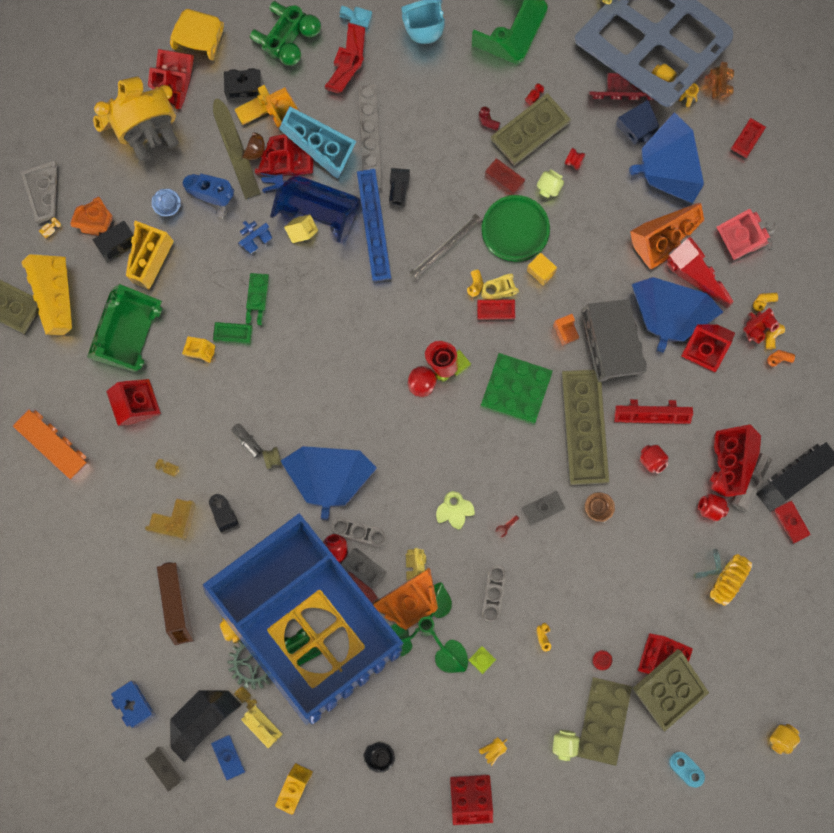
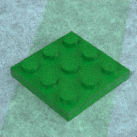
M499 353L480 407L535 425L553 370Z

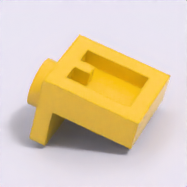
M188 336L182 354L210 363L216 346L206 339Z

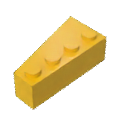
M29 254L21 263L23 268L26 269L27 280L31 284L34 293L33 298L37 302L38 313L45 334L65 335L72 329L66 257Z

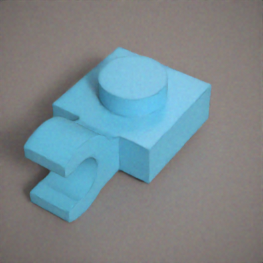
M341 6L340 18L350 20V23L365 27V30H368L372 11L355 7L354 11H352L348 7Z

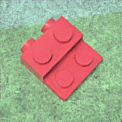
M751 209L716 227L733 260L769 244L767 239L770 236L766 228L761 229L759 225L761 219L758 213H753Z

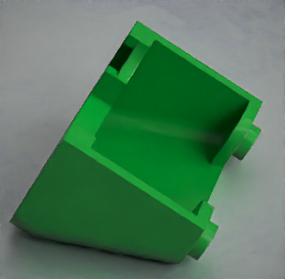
M121 284L113 287L106 300L87 358L133 372L140 370L144 363L140 353L151 321L161 314L162 307L160 305L162 301Z

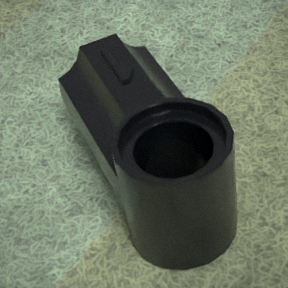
M391 168L389 204L394 206L405 205L410 169Z

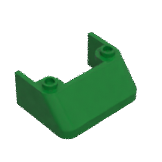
M524 0L511 29L497 27L491 36L473 30L472 46L514 64L523 62L547 14V2L545 0Z

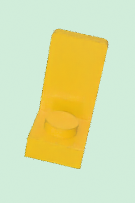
M265 85L258 88L259 95L257 98L235 108V113L242 125L268 113L265 105L268 104L266 96L270 94Z
M295 763L285 780L275 807L293 815L313 771Z

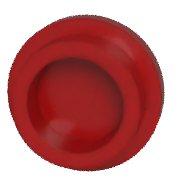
M600 650L594 654L593 665L598 670H607L611 667L613 659L609 652Z

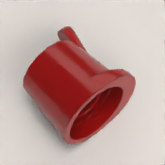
M435 341L426 348L425 359L437 375L446 378L453 376L457 372V351L452 344L445 341Z

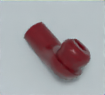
M486 106L482 107L478 114L481 124L498 131L501 122L492 120L489 113L490 109Z

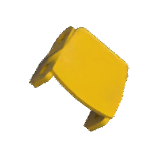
M185 9L181 12L170 37L171 48L176 50L180 44L188 48L208 51V58L213 61L219 48L224 22L220 21L216 16Z

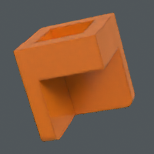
M573 314L554 321L553 326L562 346L579 339V334L574 326L575 319Z

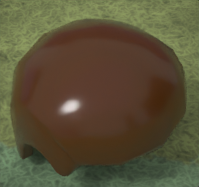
M252 132L253 135L250 137L247 148L243 151L244 154L241 158L257 160L263 155L265 143L262 135Z

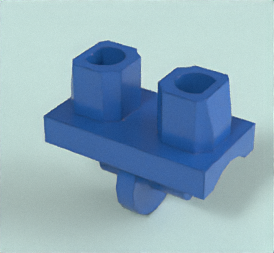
M247 221L242 222L245 228L239 232L242 236L247 232L249 235L238 242L240 247H244L249 254L258 249L252 240L255 237L259 236L264 244L272 239L267 223L253 231V228L257 226L255 221L250 224Z

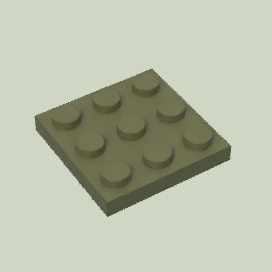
M679 649L633 687V690L664 732L709 694V691Z

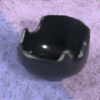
M383 742L368 745L363 754L364 763L369 770L375 773H384L390 770L395 763L394 750L389 744Z

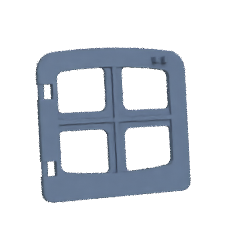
M612 0V3L605 4L575 35V43L665 107L672 106L733 40L732 28L697 0H669L675 6L658 23L651 22L628 6L627 3L630 0ZM686 14H690L716 36L701 53H696L670 34V30ZM615 15L620 16L645 34L643 40L628 55L621 53L599 34ZM657 45L665 47L689 65L674 82L669 83L639 65L642 59ZM715 45L718 46L719 49L715 53L710 51ZM680 83L683 87L678 92L674 88Z

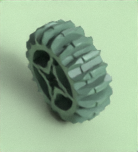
M239 640L238 643L241 647L238 648L235 645L232 647L237 651L236 654L229 653V656L234 657V660L227 661L228 664H234V667L228 669L229 672H236L232 675V679L240 677L237 684L240 685L245 681L244 688H248L251 683L253 690L256 689V683H258L261 689L264 688L263 681L270 685L271 682L266 673L262 677L257 678L261 668L260 665H256L257 667L254 668L253 665L245 663L253 660L251 653L248 658L240 659L241 654L247 648ZM239 665L249 667L251 679L242 674Z

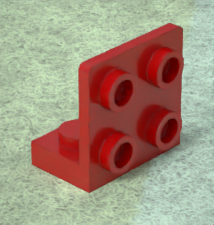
M649 633L638 671L644 674L651 673L677 649L684 654L689 662L693 648L666 636Z
M490 775L451 777L453 825L493 823Z

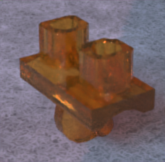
M721 62L720 66L710 70V74L705 76L704 81L710 84L709 88L712 89V99L718 100L721 97H730L734 92V87L727 85V81H731L734 77V70L728 68L727 62Z

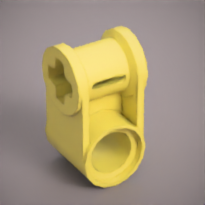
M506 274L485 282L481 293L483 300H499L519 293L518 288L515 287L513 282V274ZM491 288L495 293L488 294L486 289Z

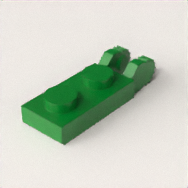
M250 273L246 304V324H251L252 311L258 312L257 325H262L267 303L269 274Z

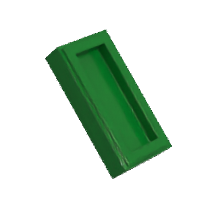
M215 322L213 342L251 345L253 326Z

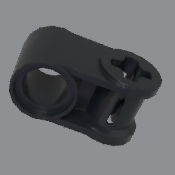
M221 494L211 496L209 506L220 532H225L239 525L228 500ZM217 499L223 501L220 508L214 506L217 504Z

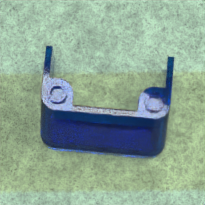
M293 175L276 190L270 217L274 218L278 213L288 218L295 216L297 213L304 216L310 214L312 219L331 225L330 230L334 235L338 236L336 242L340 243L350 230L361 200L352 194L302 176Z

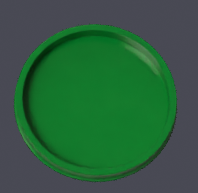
M522 195L505 196L494 202L485 213L482 221L483 240L489 250L499 258L514 262L525 261L538 255L546 246L550 236L549 218L543 207L535 200Z

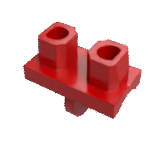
M768 308L763 313L759 312L754 315L750 312L747 314L749 321L745 323L746 327L743 328V331L749 342L753 340L759 344L766 337L765 333H763L765 329L768 328L771 332H774L780 326L773 310Z

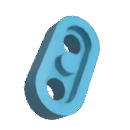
M676 752L671 755L669 759L671 769L688 786L697 788L704 783V772L687 754ZM679 758L683 759L684 764L682 766H679L677 764V760ZM694 773L698 775L697 781L692 780Z

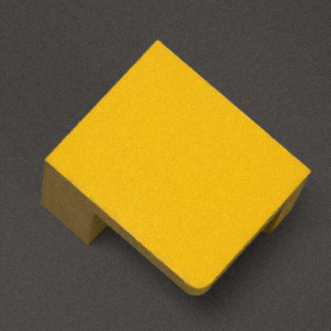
M542 253L527 267V272L542 286L557 271V267Z

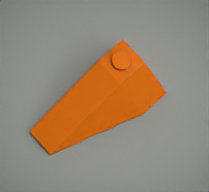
M696 203L648 221L630 231L633 247L649 269H653L665 262L669 257V253L681 245L680 242L684 237L691 235L704 221L701 203Z

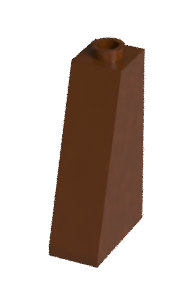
M166 562L162 566H157L166 633L174 645L192 642L194 638L181 572L176 562Z

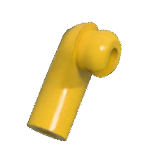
M778 293L759 294L753 302L754 310L761 312L765 309L768 302H778Z
M779 323L780 327L776 331L771 332L769 329L766 331L767 350L776 349L775 338L785 332L784 325Z
M542 623L536 629L538 641L543 651H549L551 644L546 633L550 632L551 629L547 623Z

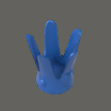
M261 173L262 175L271 176L261 178L263 183L275 184L263 188L262 192L284 189L283 182H289V180L283 181L282 174L270 175Z

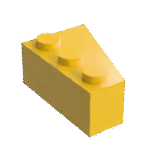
M134 221L135 231L134 237L131 240L132 249L131 253H129L126 277L133 284L150 290L174 241L167 232Z

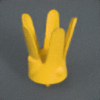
M693 83L681 95L678 101L681 102L687 97L686 107L691 106L693 98H695V102H698V85Z
M497 737L492 743L478 749L480 754L488 752L485 758L488 764L491 763V767L497 758L506 752L507 747L504 743L507 739L502 742Z

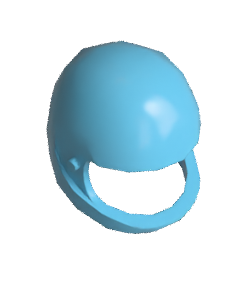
M422 0L401 7L405 29L414 42L431 44L442 36L445 27V19L442 15L444 12L441 10L442 0Z

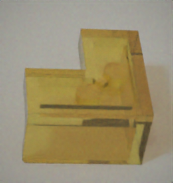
M176 499L172 516L168 517L152 513L149 526H146L145 530L149 533L186 541L196 504L191 500Z

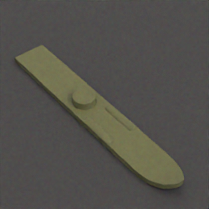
M217 98L213 103L214 118L245 200L260 195L261 192L249 161L241 158L244 154V148L232 116L223 101Z

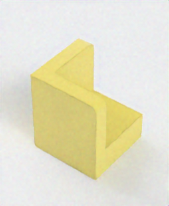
M310 214L294 218L284 227L292 243L308 240L318 231Z

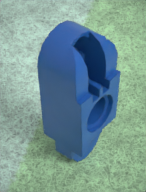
M202 173L200 175H188L182 182L186 192L192 194L194 198L218 206H226L235 191L229 181Z

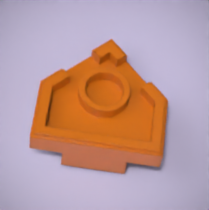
M98 196L92 199V202L75 208L70 222L71 227L80 228L81 233L97 236L109 230L113 219L112 214Z

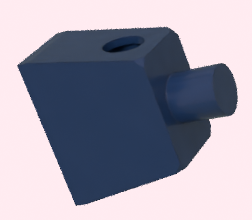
M648 100L619 116L616 122L617 127L634 145H638L643 141L647 143L659 129V123Z

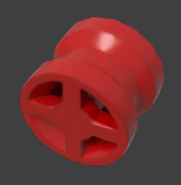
M572 148L566 158L565 165H571L575 170H579L586 154L583 152L578 153L576 149Z

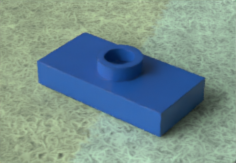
M230 735L211 743L226 781L246 772Z

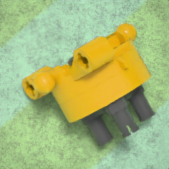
M138 76L123 79L118 82V97L115 100L111 98L108 102L99 101L94 106V111L97 114L93 118L96 130L101 132L113 129L120 143L130 144V147H133L139 162L150 158L143 144L144 140H148L151 148L156 147L153 142L154 140L157 146L162 143L157 135L159 133L163 135L168 148H173L179 144L172 130V123L176 119V114L168 100L173 92L167 85L143 92V83Z

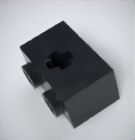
M249 68L241 71L237 69L224 71V93L227 100L257 98L259 95L258 88L263 86L260 69Z

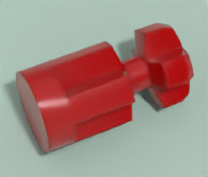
M537 83L535 89L531 90L525 101L529 105L535 103L540 97V93L544 92V86Z

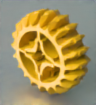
M739 554L734 555L717 578L711 589L710 597L723 606L729 604L749 575L752 562Z

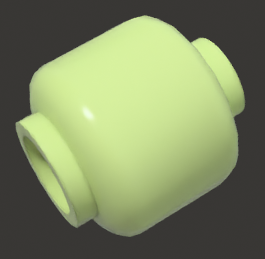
M551 169L549 172L544 171L537 182V187L540 189L539 193L547 198L550 195L556 197L564 185L563 176Z
M560 730V733L554 735L552 751L558 755L559 760L570 761L571 757L578 755L580 739L575 735L576 732Z

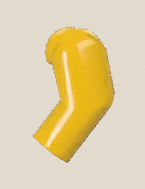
M479 269L471 272L473 283L467 288V293L472 297L479 295L483 289L484 282Z

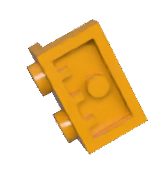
M286 87L266 96L268 103L265 105L270 116L274 115L273 119L278 128L289 107L300 111Z

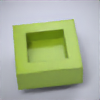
M481 646L468 661L483 674L496 659Z

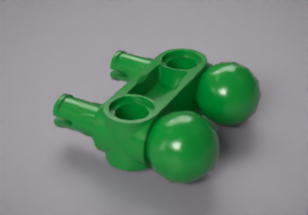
M273 1L269 10L280 16L279 20L267 36L253 29L250 33V40L262 45V49L271 58L280 59L284 65L294 66L300 62L301 50L293 41L299 33L308 38L318 35L321 30V22L315 15H307L302 12L299 6L285 7Z

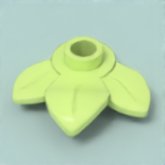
M451 491L446 494L444 503L437 508L438 523H443L448 520L454 528L460 530L465 523V516L475 515L474 506L470 501L464 500L460 493ZM450 499H457V503L455 505L451 504Z

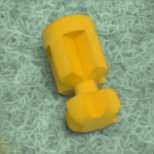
M54 217L51 219V224L46 223L39 230V233L45 239L55 231V226L58 228L61 226V223Z

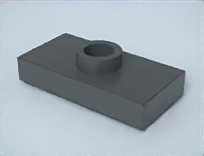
M557 491L522 507L530 525L565 509Z

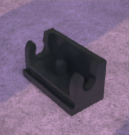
M122 221L92 240L108 263L132 248L131 240L134 234L126 222Z

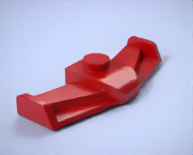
M348 22L346 48L339 47L334 60V66L338 68L325 84V90L337 94L341 93L354 73L361 68L364 61L365 27Z

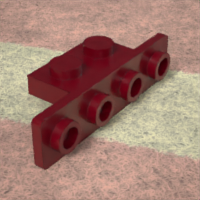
M607 73V92L588 91V95H593L592 99H604V96H611V99L622 100V96H629V100H640V96L648 97L647 100H654L618 73Z

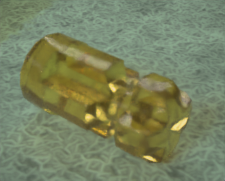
M158 459L155 464L157 470L163 468L164 473L173 477L177 475L179 466L170 462L164 464L163 459Z
M243 686L234 693L242 703H247L246 708L249 710L257 704L255 699H250V693Z

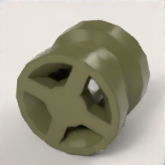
M273 447L270 451H262L267 469L272 468L273 465H282L277 447Z

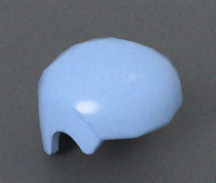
M170 188L160 189L152 196V208L160 216H172L181 206L179 195Z

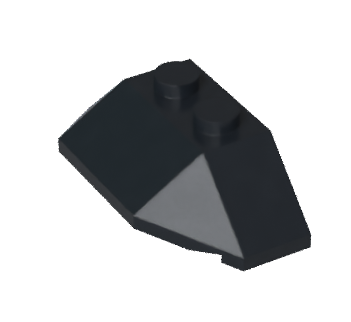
M199 690L170 719L171 749L185 763L242 704L229 690Z

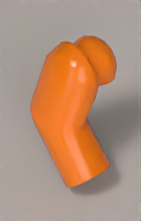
M777 350L769 355L767 362L772 367L777 366L782 361L793 363L795 354Z

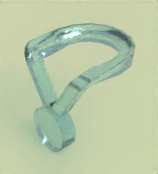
M713 549L716 569L695 573V579L721 573L718 549Z

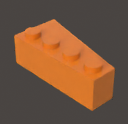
M29 409L13 427L71 480L87 464L85 461L87 457L79 449L75 452L70 447L72 443L65 436L61 439L56 434L58 430L51 423L46 425L42 421L44 417L37 410L31 411Z

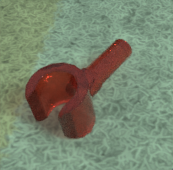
M516 515L504 526H498L496 532L500 528H504L505 533L501 537H505L508 534V529L519 520V517Z

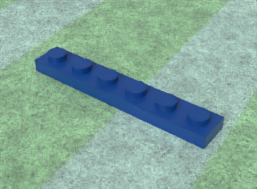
M376 169L357 171L373 282L390 280L392 277Z

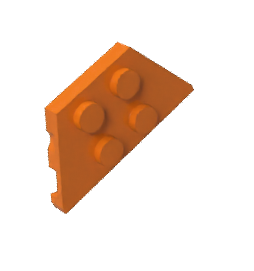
M427 568L372 603L377 611L385 615L384 618L396 622L398 626L405 630L418 623L422 617L431 615L438 609L430 568Z

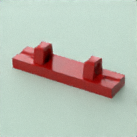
M630 399L629 406H615L614 422L691 424L694 412L693 407H677L676 400H668L667 406H638V399Z

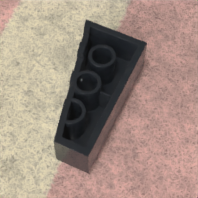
M827 442L821 446L818 443L808 450L810 452L809 455L806 456L803 453L795 459L797 463L794 466L791 463L781 470L783 474L779 476L776 473L767 480L769 484L756 493L770 512L834 466V451Z

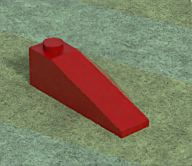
M690 236L669 255L667 259L669 269L728 309L734 302L722 282L716 281L714 269L712 266L706 265L703 260L706 256Z
M751 424L718 430L715 434L714 449L718 456V465L721 468L722 481L727 497L746 494L760 453L761 435Z

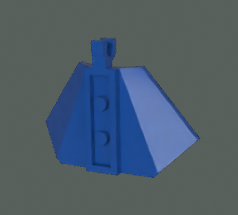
M674 112L643 146L642 164L630 166L629 171L630 175L644 173L650 186L693 203L704 185L694 132Z
M655 277L632 284L647 331L660 338L656 349L660 353H664L668 341L684 342L692 336L697 324H709L723 313L714 300L707 293Z
M302 446L280 460L306 503L322 506V521H329L330 507L346 506L377 469L360 450Z

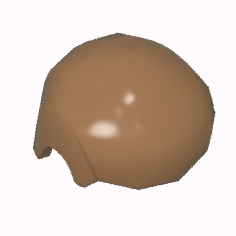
M595 492L587 498L585 512L592 520L605 522L613 516L615 503L608 494Z

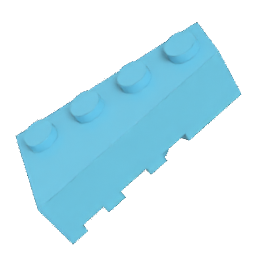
M289 107L279 128L280 131L336 179L340 176L357 142L292 107Z

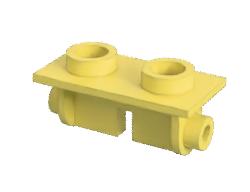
M409 549L407 554H405L406 568H413V571L406 572L407 581L425 570L426 555L422 549Z
M256 705L251 710H248L241 719L268 749L283 735Z

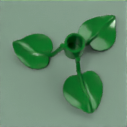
M439 582L434 585L438 609L430 616L422 617L418 622V628L415 629L412 635L409 636V630H405L397 624H393L390 627L403 642L402 652L399 657L407 655L412 650L413 645L410 639H413L420 632L424 636L432 635L441 648L435 655V662L440 670L446 673L465 672L468 667V656L463 645L456 640H449L443 646L434 632L433 616L443 618L449 614L452 608L451 597L443 583Z

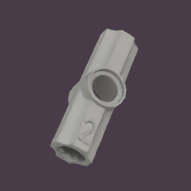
M759 453L751 477L755 479L756 486L749 484L746 494L735 496L732 505L736 508L748 511L772 461L769 456Z

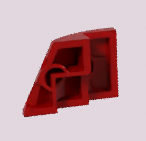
M158 49L156 67H150L148 87L154 90L156 87L160 88L163 85L169 86L173 93L168 100L176 109H181L191 78L194 55Z
M282 134L269 138L267 147L261 156V163L258 169H255V174L260 176H266L261 173L270 175L282 174L283 176L313 173V158L289 137Z

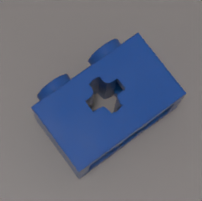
M131 680L111 693L113 697L111 701L117 710L120 709L123 713L122 720L127 727L136 728L156 715L135 681ZM129 701L135 702V704L133 705L134 710L128 709V707L130 706Z

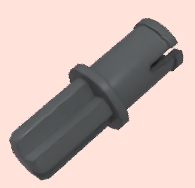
M240 423L232 427L231 431L240 440L241 446H245L254 458L258 457V454L260 455L263 449L253 439L254 436L249 435Z

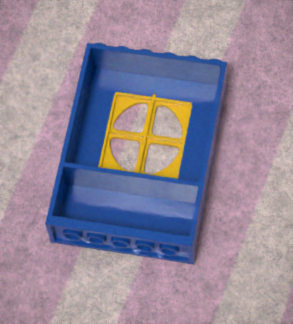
M300 513L202 584L205 595L305 725L309 723L315 724L321 719V715L325 710L330 712L338 705L339 699L342 697L344 700L348 698L357 685L361 687L370 680L369 677L372 673L378 674L385 668L386 662L389 660L393 662L401 655L403 646L401 639ZM308 608L323 609L336 617V621L317 634L303 618L301 612ZM291 619H295L310 637V641L294 654L287 652L284 641L285 629ZM340 627L346 629L349 639L348 654L342 662H338L323 643L325 638ZM317 647L332 665V670L327 673L309 672L298 666L297 660L312 648Z

